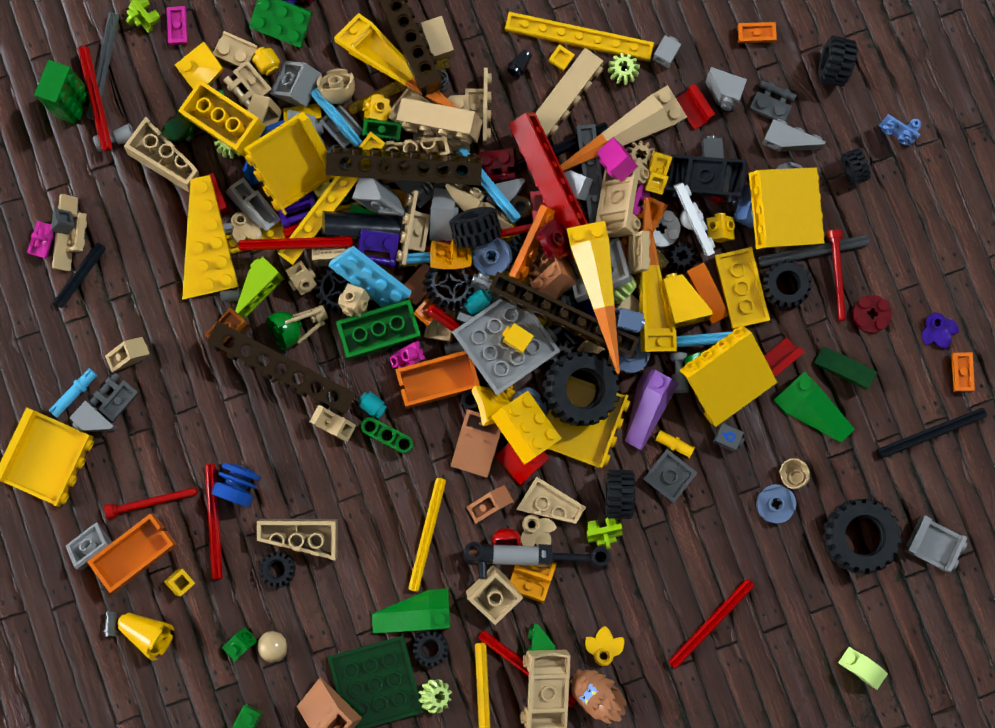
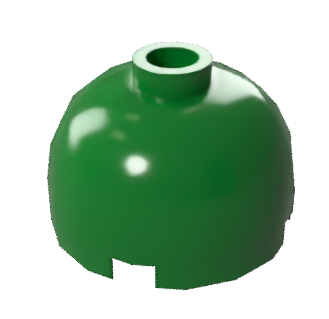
M278 311L266 318L270 334L274 333L277 338L274 341L282 350L293 347L301 336V321L286 324V320L294 318L291 313L286 311Z

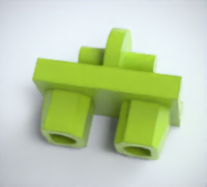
M130 0L129 10L126 12L129 16L126 22L129 25L136 24L137 27L142 25L147 33L153 31V25L160 21L158 12L153 10L147 13L146 9L150 8L148 0Z
M607 517L605 519L606 527L599 528L598 520L589 521L587 531L588 543L597 541L598 546L605 545L606 549L609 550L611 549L610 543L617 542L616 537L623 536L622 525L618 523L617 519H608Z

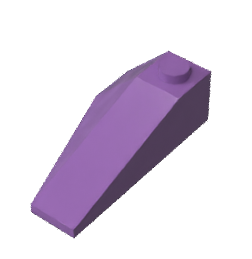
M646 366L637 383L625 442L642 451L677 389L678 382Z

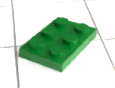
M257 0L249 28L301 48L313 11L285 0Z

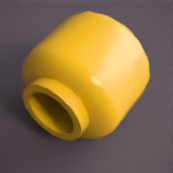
M260 47L254 52L255 56L252 62L260 74L269 76L279 70L280 60L272 48Z

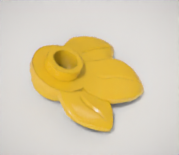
M603 626L597 632L595 638L586 637L585 640L587 651L594 655L595 662L600 666L609 665L614 656L621 654L625 643L623 637L613 639L610 630L606 626ZM602 652H605L607 654V658L605 660L600 659V654Z

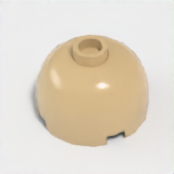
M333 69L327 71V75L324 77L322 75L318 77L317 87L322 97L330 103L343 104L353 96L355 82L353 74H349L346 69Z

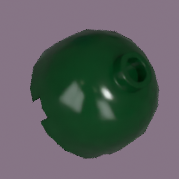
M179 113L159 131L173 143H180L182 141L187 143L195 137L193 133L197 129V125Z

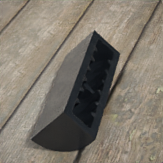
M323 211L321 234L360 237L361 229L401 234V224L398 215Z

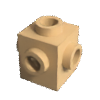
M302 260L285 270L291 279L288 283L293 291L298 290L303 295L317 286L314 281L316 275L311 267L309 269L305 267Z
M348 283L344 292L339 296L338 304L344 314L351 317L353 315L360 317L368 306L370 296L365 289Z

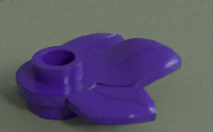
M932 313L926 320L927 326L922 332V339L925 345L931 344L934 341L939 347L947 349L951 343V335L959 333L958 325L954 320L944 318L940 313ZM936 319L939 320V323H938L937 326H935V324H934V322H935Z

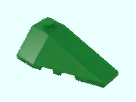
M805 371L773 400L787 415L802 421L804 424L819 430L840 443L855 430Z
M448 588L427 590L372 613L373 633L451 628Z

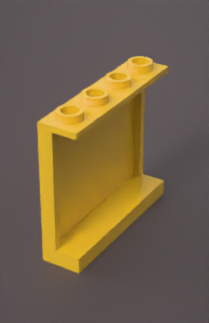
M300 112L243 148L247 154L244 156L250 166H254L256 170L253 172L259 182L262 181L265 185L262 187L268 197H272V206L276 211L280 210L284 215L287 214L285 211L286 207L328 180H334L336 177L326 175L327 150L310 118L303 112Z
M817 168L770 169L749 173L756 249L801 245L814 246L825 243Z
M743 325L734 329L732 333L719 340L711 348L702 352L701 355L680 369V372L687 378L705 410L704 415L706 419L715 427L777 383L752 332Z
M570 376L566 385L567 396L575 406L586 407L595 397L596 386L595 384ZM617 393L616 396H619V401L614 403L616 407L614 411L609 412V417L605 420H600L595 425L572 426L568 423L565 424L560 421V418H555L551 414L553 411L549 409L547 418L562 439L549 447L548 450L602 469L603 465L607 466L611 456L608 454L609 448H614L617 437L614 436L616 429L620 430L624 420L621 418L622 412H627L630 401L627 400L628 395Z
M26 407L0 462V482L9 484L54 506L61 507L69 498L67 493L70 487H73L77 481L76 474L78 470L82 469L86 459L84 457L87 451H90L93 447L94 436L82 431L80 432L69 425Z

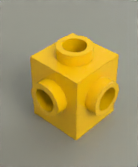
M373 94V96L367 98L362 108L365 111L364 119L387 121V117L391 113L390 99L384 98L381 94Z
M716 213L714 217L707 218L708 238L711 237L713 242L722 243L735 240L733 217L726 216L725 213Z

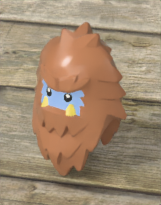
M578 669L570 683L572 684V696L579 706H582L587 714H590L597 720H602L609 724L612 723V720L621 722L622 718L620 715H625L624 706H627V703L620 690L614 685V681L605 678L606 675L598 674L599 671H582Z

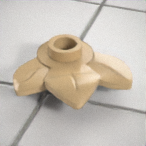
M238 212L232 216V236L236 242L246 238L252 240L262 239L261 227L245 213ZM238 219H243L244 221H243V222H238L237 220H238Z
M528 515L522 522L524 530L521 535L522 545H551L549 533L557 528L555 523L548 518L539 519L535 515ZM530 521L535 522L536 526L534 528H529L528 523Z

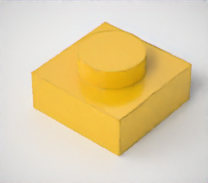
M559 44L549 58V62L565 71L575 57V54Z

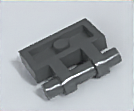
M762 80L759 87L766 91L764 94L757 91L749 110L771 120L780 119L785 121L792 107L785 103L786 99L794 102L796 94L791 93L787 88L782 89L775 86V83L771 81L768 83ZM771 92L781 96L780 101L770 97Z
M116 372L111 377H107L106 383L99 391L96 390L93 393L94 396L90 400L94 406L101 401L103 404L98 410L112 422L116 421L139 394L125 380L118 385L116 382L120 376ZM113 388V393L106 398L104 395Z

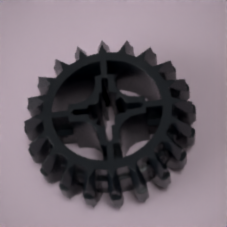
M326 267L324 270L327 274L320 273L319 276L322 280L316 279V283L321 286L314 288L315 291L320 292L315 296L317 299L322 298L319 304H325V310L331 307V313L334 314L336 309H338L339 315H342V308L339 304L330 301L332 298L339 297L342 293L340 291L336 292L338 289L335 282L344 287V290L347 284L351 283L346 279L343 281L338 280L335 276L339 274L334 270L329 271ZM331 280L333 287L329 294L326 295V285Z
M430 267L424 275L425 279L422 282L425 285L423 292H427L425 299L431 298L430 305L435 303L438 308L442 307L444 312L448 308L451 312H454L455 309L461 310L464 303L467 302V298L471 296L468 291L474 292V288L470 286L472 282L469 280L471 274H465L467 268L461 270ZM442 274L441 281L435 284V277ZM461 289V296L455 298V291Z

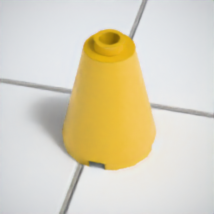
M132 613L123 614L117 623L118 629L152 661L157 660L156 656L158 654L163 655L173 639L171 630L174 631V627L169 623Z

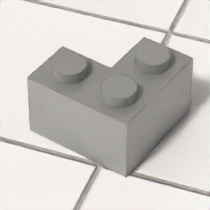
M434 188L429 240H445L447 242L453 239L449 221L458 214L460 207L447 189Z

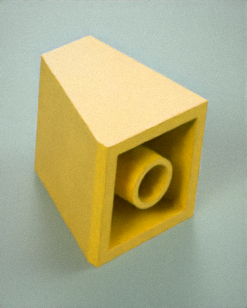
M677 273L666 275V278L663 279V284L675 328L708 321L713 315L712 310L683 274L677 275Z

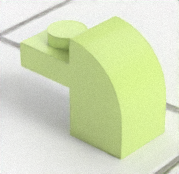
M848 647L838 662L876 690H878L888 675L874 661Z

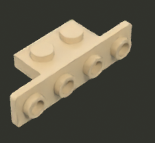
M485 67L484 89L465 88V95L470 96V111H475L483 121L481 126L483 127V145H487V140H491V128H487V121H491V110H488V103H491V92H488V85H492V73H488V68Z
M417 190L412 191L406 198L408 209L402 221L405 224L404 232H401L399 242L402 244L401 249L398 250L396 255L398 267L406 265L408 250L420 253L425 252L431 215L415 212L418 196Z
M66 194L60 195L58 209L72 212L75 227L69 234L56 232L52 268L70 271L72 254L83 251L85 245L84 234L87 226V214L77 213L78 198Z

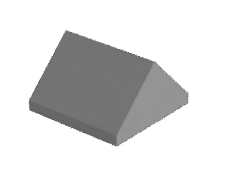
M96 522L68 543L66 549L74 568L84 570L89 566L87 561L111 544L112 541Z

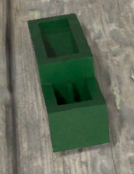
M825 347L821 348L813 363L865 391L869 389L878 373L845 355Z

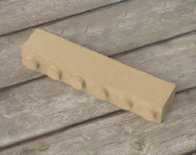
M586 48L536 112L547 138L550 135H555L559 129L558 124L561 120L565 121L568 118L570 108L577 106L582 98L580 95L583 91L587 92L593 84L591 82L595 76L598 78L604 69L602 67L603 60Z

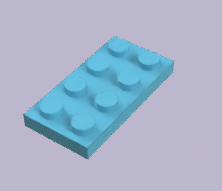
M354 246L332 259L329 263L331 269L352 285L365 289L370 298L381 307L399 303L410 297L412 292Z

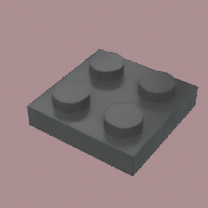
M666 449L643 480L669 501L675 503L697 472Z

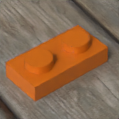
M776 22L738 23L737 25L738 44L774 43L777 41Z
M973 352L952 353L953 392L975 391Z

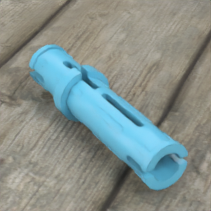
M88 368L78 380L75 379L73 381L74 384L49 411L58 418L82 392L87 390L89 384L98 375Z

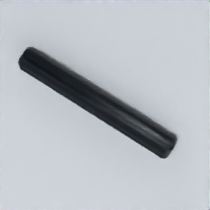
M100 243L95 244L55 298L54 304L60 308L65 306L106 250Z

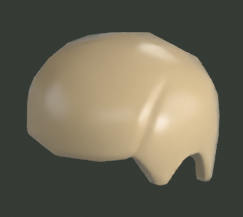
M790 458L785 461L779 471L782 482L790 489H801L807 485L810 479L808 466L797 458Z
M269 631L259 638L258 653L265 661L275 663L281 661L286 656L287 642L281 633Z

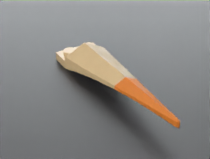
M667 85L647 97L560 166L565 171L598 157L597 151L612 137L625 146L669 129L685 120L687 116Z

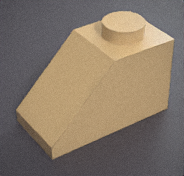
M143 337L123 341L105 357L112 373L142 361L150 353Z

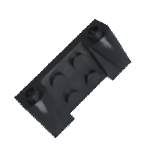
M671 154L670 175L665 187V191L670 199L680 201L674 186L683 183L684 186L688 185L692 195L723 197V200L732 206L742 203L748 171L747 160Z

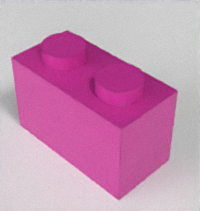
M614 137L597 151L601 158L599 162L607 169L606 172L613 179L617 177L622 182L638 167L624 146Z

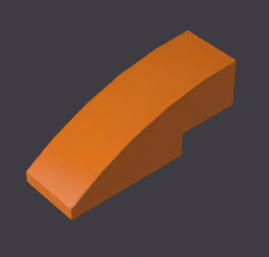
M704 262L688 270L685 274L690 284L712 310L713 315L709 319L711 325L728 317L723 300Z

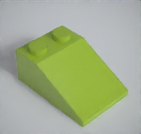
M264 257L261 259L257 258L251 264V269L248 271L235 310L243 319L284 280L281 274Z

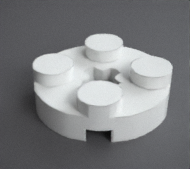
M665 210L659 224L666 227L664 233L661 234L656 229L653 233L657 248H666L678 239L681 229L680 222L674 213Z

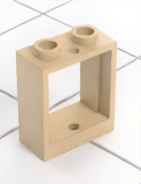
M253 93L247 111L258 117L266 126L279 122L282 110L270 97Z

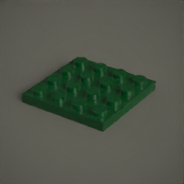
M404 635L327 656L337 694L362 717L355 728H370L424 713L422 703L418 701L420 694Z

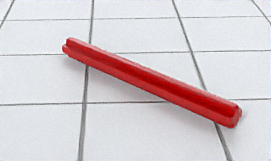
M87 46L78 48V53L100 146L106 152L112 150V143L90 50Z
M351 236L239 240L238 248L241 251L353 246V238Z
M206 464L211 578L222 579L218 496L211 494L214 484L217 482L216 464Z
M746 579L669 660V664L675 669L678 668L754 588V583Z
M485 630L481 632L478 637L480 641L529 676L527 667L523 666V658ZM569 694L568 706L572 708L577 701Z

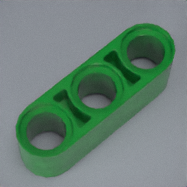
M374 418L363 420L361 429L367 436L402 454H408L413 450L414 443L409 436ZM369 422H373L376 425L375 430L372 432H367L365 428ZM386 431L393 433V437L389 441L383 440L382 437ZM402 440L410 442L408 449L403 450L400 448L399 444Z

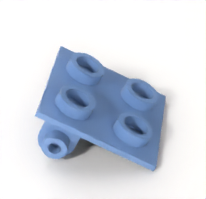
M887 114L879 124L884 133L892 134L904 145L911 146L921 135L918 133L921 127L919 119H912L906 126Z

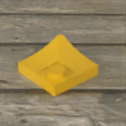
M202 42L175 64L192 89L195 88L200 80L210 86L224 70L205 42Z
M474 386L471 390L477 402L483 426L494 424L495 422L491 416L511 402L504 391L496 396L490 387Z

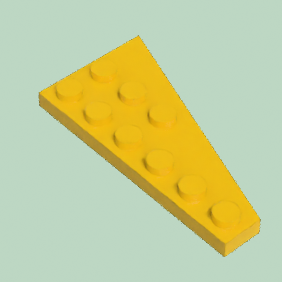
M210 175L190 180L182 300L239 286Z

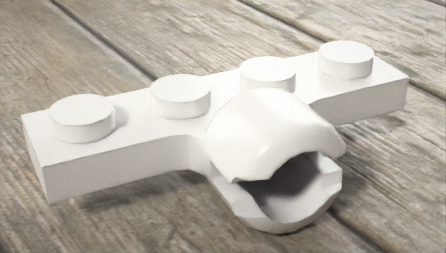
M683 183L675 185L674 188L684 208L680 214V223L684 228L694 230L706 256L714 254L713 248H715V244L711 237H707L705 231L708 229L704 222L703 213L698 209L695 202L692 203L689 197L692 194L688 185L684 186Z

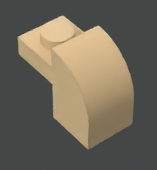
M318 405L310 420L312 424L346 442H348L356 427L352 422Z

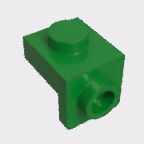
M244 627L222 649L236 662L250 647L257 643V640Z

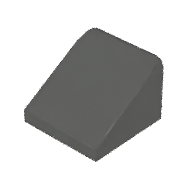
M54 208L51 230L57 233L69 234L75 227L72 212Z

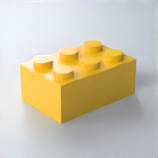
M526 391L491 416L524 465L562 439L529 391Z

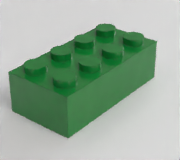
M48 59L34 96L56 118L76 124L82 117L84 103L89 100L87 87L71 67Z
M410 299L362 313L360 317L352 316L336 321L348 361L422 339Z

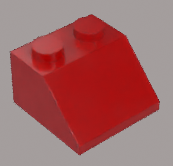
M510 443L495 456L520 485L550 459L543 451L524 465Z

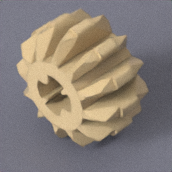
M642 140L639 141L638 146L635 142H632V148L627 147V152L633 160L638 159L648 169L652 153L655 149H648L649 142L645 146ZM637 154H639L640 156H644L643 160L641 158H637Z

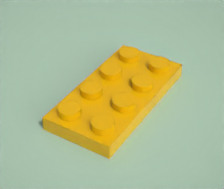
M752 247L715 255L714 259L732 330L739 328L741 325L746 327L769 322L770 318Z

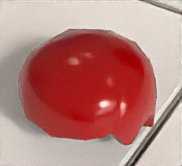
M503 528L493 534L492 545L520 546L521 537L517 531Z

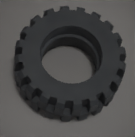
M581 351L564 355L550 365L551 369L547 370L545 374L547 379L542 384V387H545V393L542 394L543 398H547V409L553 411L551 414L555 418H560L561 422L572 426H589L599 423L600 420H605L609 417L608 413L614 411L616 408L614 403L619 401V396H616L617 391H620V385L616 384V380H619L618 374H613L612 371L615 368L612 364L608 365L606 363L607 359L598 357V354L593 352ZM576 371L587 372L595 382V397L586 407L575 406L567 396V381L570 375Z
M867 498L850 500L837 506L834 509L835 511L827 517L828 522L824 524L823 528L825 529L823 540L826 542L824 547L826 551H829L830 559L838 563L837 566L846 569L851 573H875L878 570L885 569L886 565L891 564L895 560L894 556L899 554L900 549L898 546L902 544L899 532H902V529L896 523L899 521L898 518L891 514L892 510L889 507H884L883 503ZM856 518L869 519L875 524L879 533L877 547L873 552L866 555L854 553L846 543V528Z

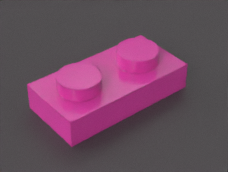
M185 6L167 7L169 45L188 44L187 8Z

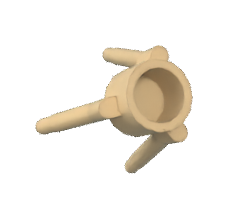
M320 305L310 310L293 314L294 318L286 320L285 323L289 324L310 317L312 323H317L298 340L297 344H300L319 327L325 325L324 320L328 319L324 307Z

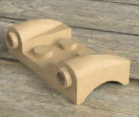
M634 159L638 167L622 182L617 177L613 179L606 172L607 169L605 168L595 223L605 221L608 238L633 235L641 227L640 220L633 214L637 184L647 181L649 171L638 159Z
M567 650L527 651V654L523 656V666L527 667L529 672L528 706L524 708V712H521L520 718L521 723L526 728H567L571 658Z

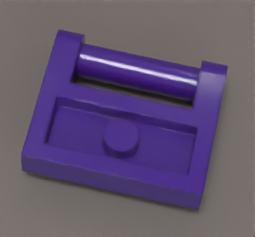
M312 191L286 207V213L290 214L309 207L312 208L316 203ZM280 210L278 211L284 228L302 221L309 213V211L287 218Z
M361 229L358 250L363 254L365 250L389 253V258L366 256L378 265L395 268L400 235L397 233Z

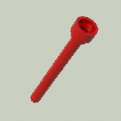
M842 229L827 231V239L832 242L838 320L844 321L846 315L839 244L843 233Z
M190 488L119 506L117 504L113 505V503L104 505V511L107 520L115 519L116 516H119V513L194 496L198 493V490Z

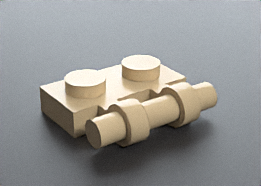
M248 60L233 71L238 78L233 81L227 76L223 80L227 85L226 88L230 92L232 91L239 99L238 102L247 109L250 103L249 98L252 97L253 93L265 96L272 90ZM240 83H243L249 90L247 93L244 94L238 87Z

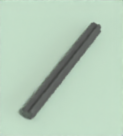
M114 12L108 13L95 74L101 100L119 21V15ZM89 101L86 116L88 119L94 120L91 104Z
M868 235L839 241L840 251L869 245ZM832 242L760 256L758 264L759 267L775 265L778 261H793L832 253Z

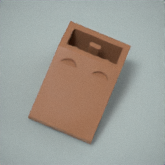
M540 243L537 256L529 267L528 278L532 288L558 299L577 282L573 268L565 257L562 259L547 258Z
M467 409L451 467L487 478L501 436V430L496 423L483 426L480 413Z
M321 677L297 705L309 728H355L362 719Z

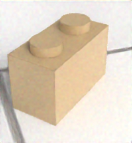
M439 16L421 22L422 33L420 35L422 39L426 38L430 47L427 50L429 54L433 53L436 62L454 56V49L443 17Z

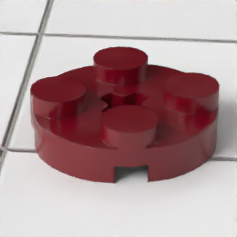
M551 220L543 224L540 231L537 232V239L540 241L549 259H562L571 253L567 227L564 224L556 223L557 220Z
M877 295L862 297L852 310L854 323H856L861 331L869 334L885 329L892 317L889 302ZM871 309L877 314L873 319H870V315H867V312H870Z

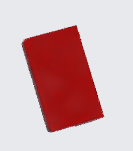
M696 83L689 86L687 92L676 98L693 130L713 120L715 113Z
M785 338L764 357L774 377H776L800 357L804 351L800 346L796 348L788 338Z

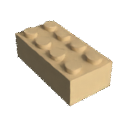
M407 98L401 99L396 119L401 124V127L405 128L409 133L417 134L418 131L423 132L424 135L429 137L439 135L447 137L449 141H453V138L460 139V142L465 144H471V142L478 143L483 122L475 111Z

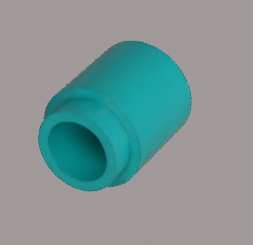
M481 288L467 298L464 306L472 316L480 313L492 304L491 300H493V297L487 293L488 290L484 291Z
M371 391L368 394L365 392L358 400L360 402L359 407L373 418L379 419L388 408L384 405L385 402Z

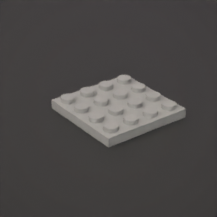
M501 299L452 331L496 396L560 352L535 315ZM514 323L534 335L522 354L502 342L505 338L502 336L507 326L512 327Z

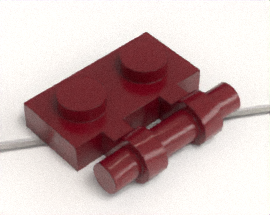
M508 148L478 153V156L482 157V169L493 182H506L517 178L515 172L510 173V169L517 168L516 149ZM502 170L501 174L494 175V171Z

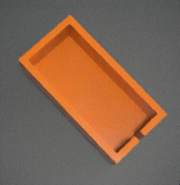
M465 351L395 369L406 409L464 394V392L472 390L474 386H480L475 365Z
M150 513L87 561L109 593L119 591L178 546L168 531H162L165 527L155 514Z

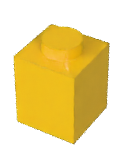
M514 323L512 327L507 326L502 336L505 338L502 342L522 354L534 335Z
M179 568L163 581L175 596L181 597L195 584L189 575Z

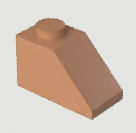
M505 485L468 505L467 509L474 522L478 523L514 501Z

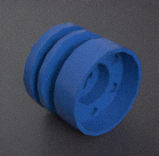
M223 463L222 468L229 470V473L227 475L219 472L218 475L226 479L225 483L215 482L211 494L250 508L254 496L247 492V489H257L258 486L251 484L250 481L254 479L260 482L261 477L253 472V470L240 465Z

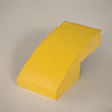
M653 151L648 167L649 177L645 182V190L663 195L669 178L667 172L672 160L671 156Z

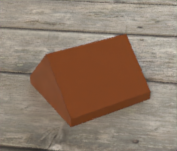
M229 308L218 320L244 335L252 328L232 308ZM216 323L206 332L205 337L209 338ZM227 336L223 339L225 347L231 348L234 346L235 341L233 337ZM220 349L221 352L227 355L228 352Z

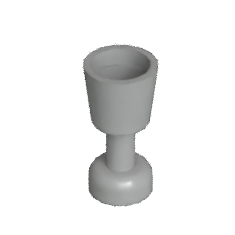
M129 123L113 131V135L110 136L111 143L124 144L133 134ZM98 135L93 136L98 152H102Z
M677 352L670 354V360L675 362V374L671 378L679 383L674 393L689 392L688 380L680 372L687 353Z

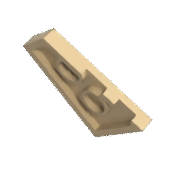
M536 477L516 510L576 524L586 507Z

